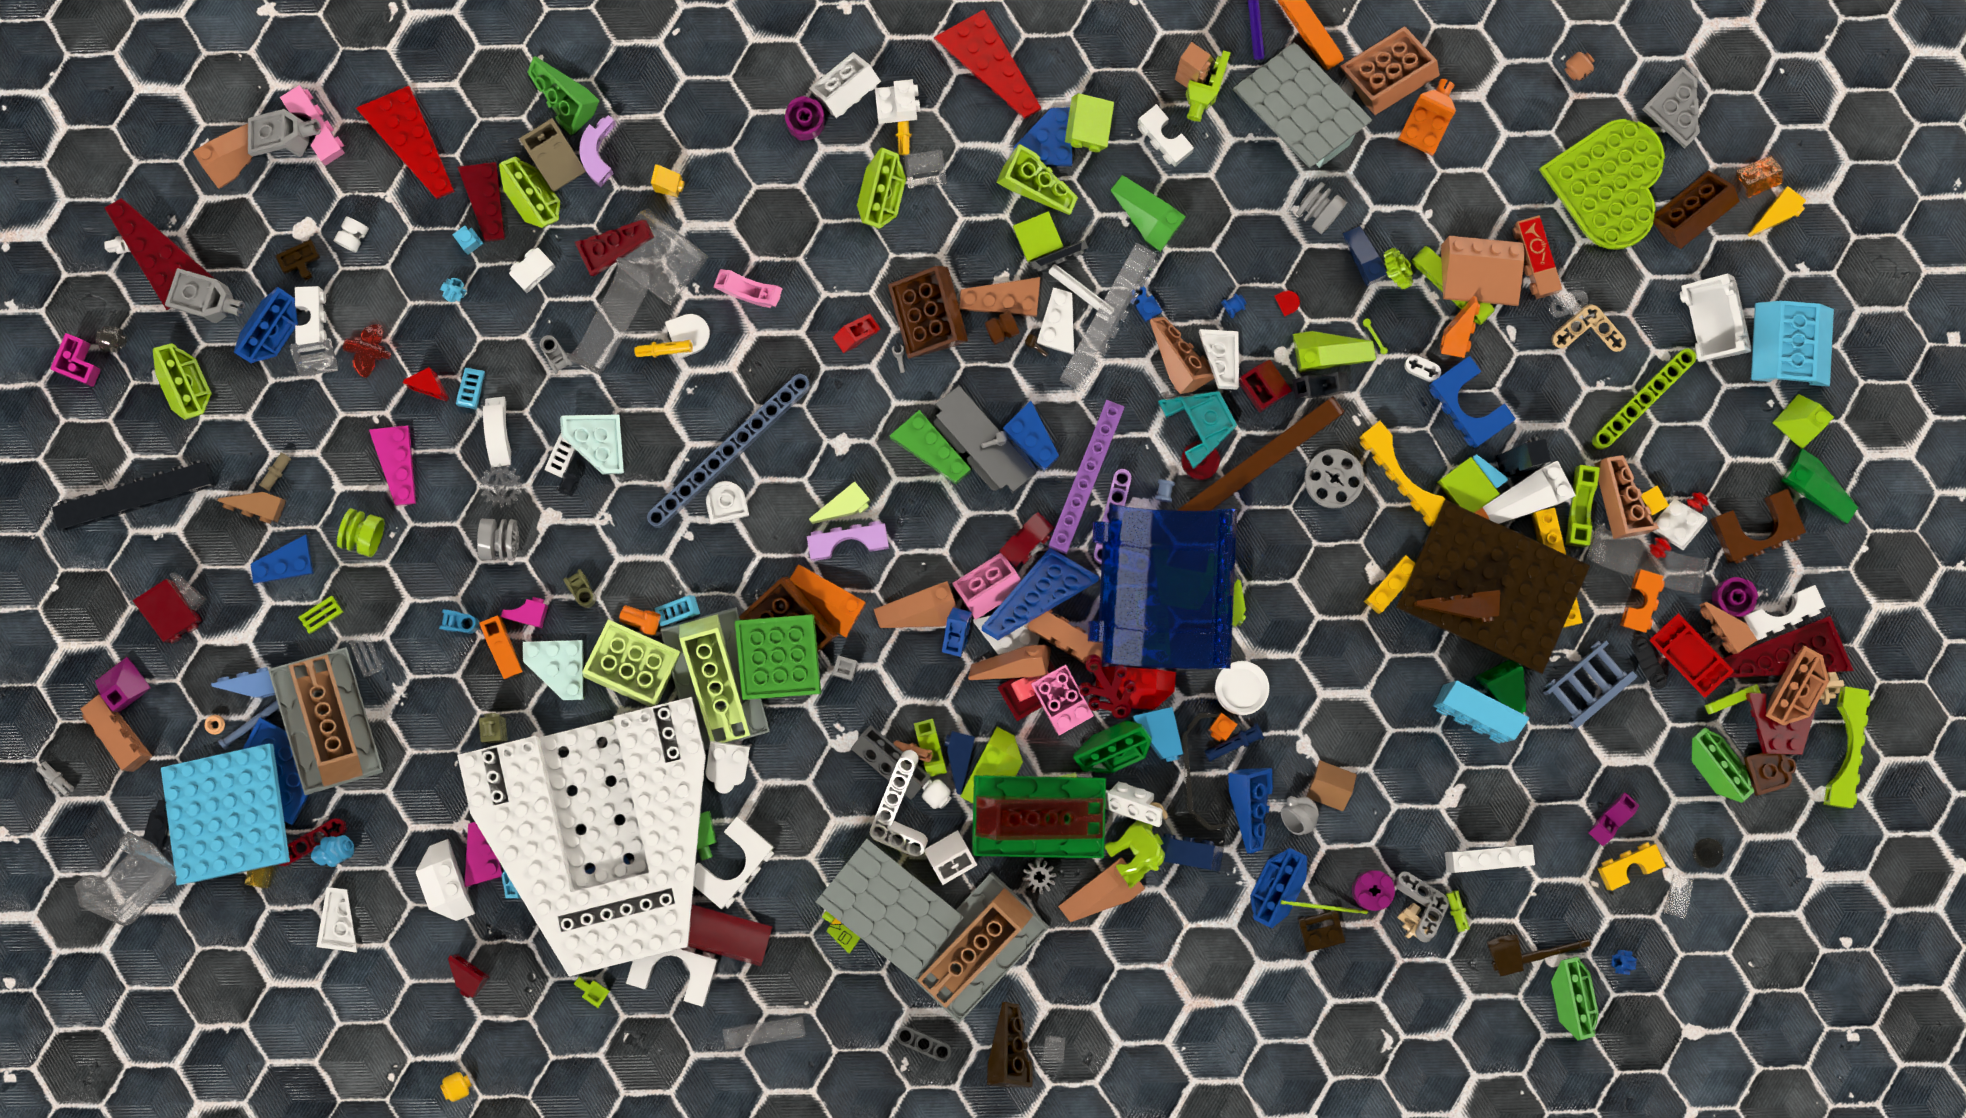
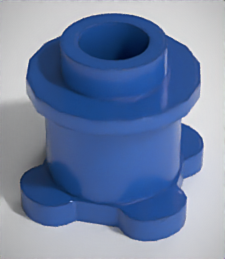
M1236 293L1229 300L1226 301L1224 299L1221 302L1230 318H1233L1240 310L1244 311L1247 304L1241 294L1238 296Z

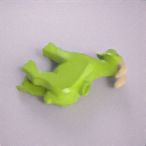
M1151 802L1149 805L1163 810V818L1167 820L1168 814L1160 803ZM1139 820L1135 821L1118 841L1106 843L1104 846L1111 857L1124 849L1130 848L1135 857L1130 863L1116 865L1130 889L1148 871H1158L1165 858V853L1161 847L1164 843L1158 834H1153V825Z

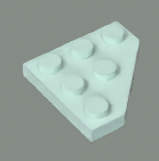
M569 415L560 417L561 436L600 473H624L619 415Z
M583 640L523 642V662L562 700H584V677L582 673Z

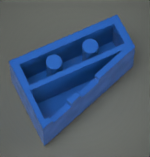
M1032 401L1003 427V431L1007 433V436L1044 472L1058 459L1059 455Z

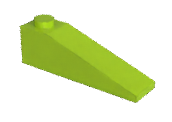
M1315 331L1293 334L1299 373L1376 361L1374 344L1370 340Z

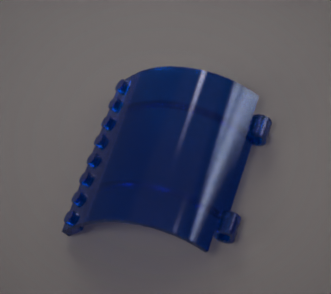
M1110 504L1109 522H1093L1092 542L1102 544L1099 621H1088V642L1103 643L1102 663L1172 669H1231L1237 529L1236 509L1171 511Z

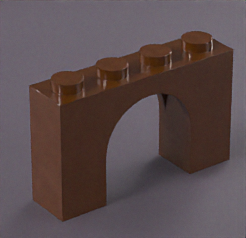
M1788 489L1764 498L1773 518L1772 532L1765 540L1757 541L1747 537L1739 525L1734 510L1710 519L1728 563L1735 561L1736 564L1746 561V556L1750 554L1756 557L1765 553V548L1771 546L1772 550L1783 546V541L1789 539L1790 543L1801 539V534L1806 533Z

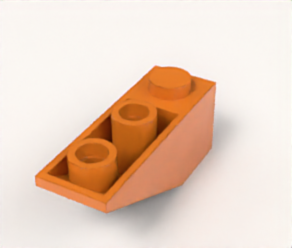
M1476 296L1471 298L1444 329L1440 345L1441 354L1465 358L1466 352L1470 351L1471 341L1469 337L1470 333L1473 334L1475 331L1476 322L1473 321L1475 315H1478L1480 310V304Z
M497 615L480 622L479 624L503 679L522 673L523 671L502 617Z

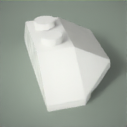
M449 839L429 846L416 870V875L429 910L455 921L476 914L467 888L464 887L465 883Z

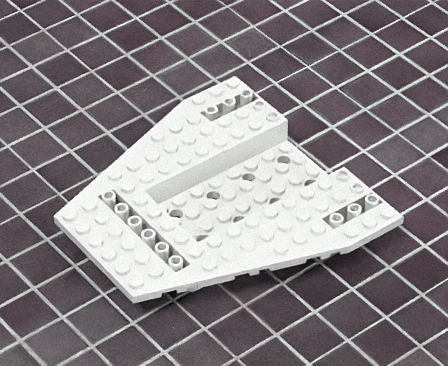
M692 697L613 716L614 719L544 737L532 736L457 755L471 816L568 976L688 947L706 759ZM601 737H605L608 740L605 748H599L597 745V741ZM561 747L569 749V754L565 758L559 756V749ZM609 776H615L617 779L613 787H609L606 784V779ZM571 785H575L578 788L575 796H569L567 793ZM619 814H623L626 820L621 826L615 823V817ZM579 824H584L587 828L584 835H578L576 832ZM627 853H632L634 855V862L627 865L624 862V856ZM588 863L595 865V872L592 874H587L585 871V866Z

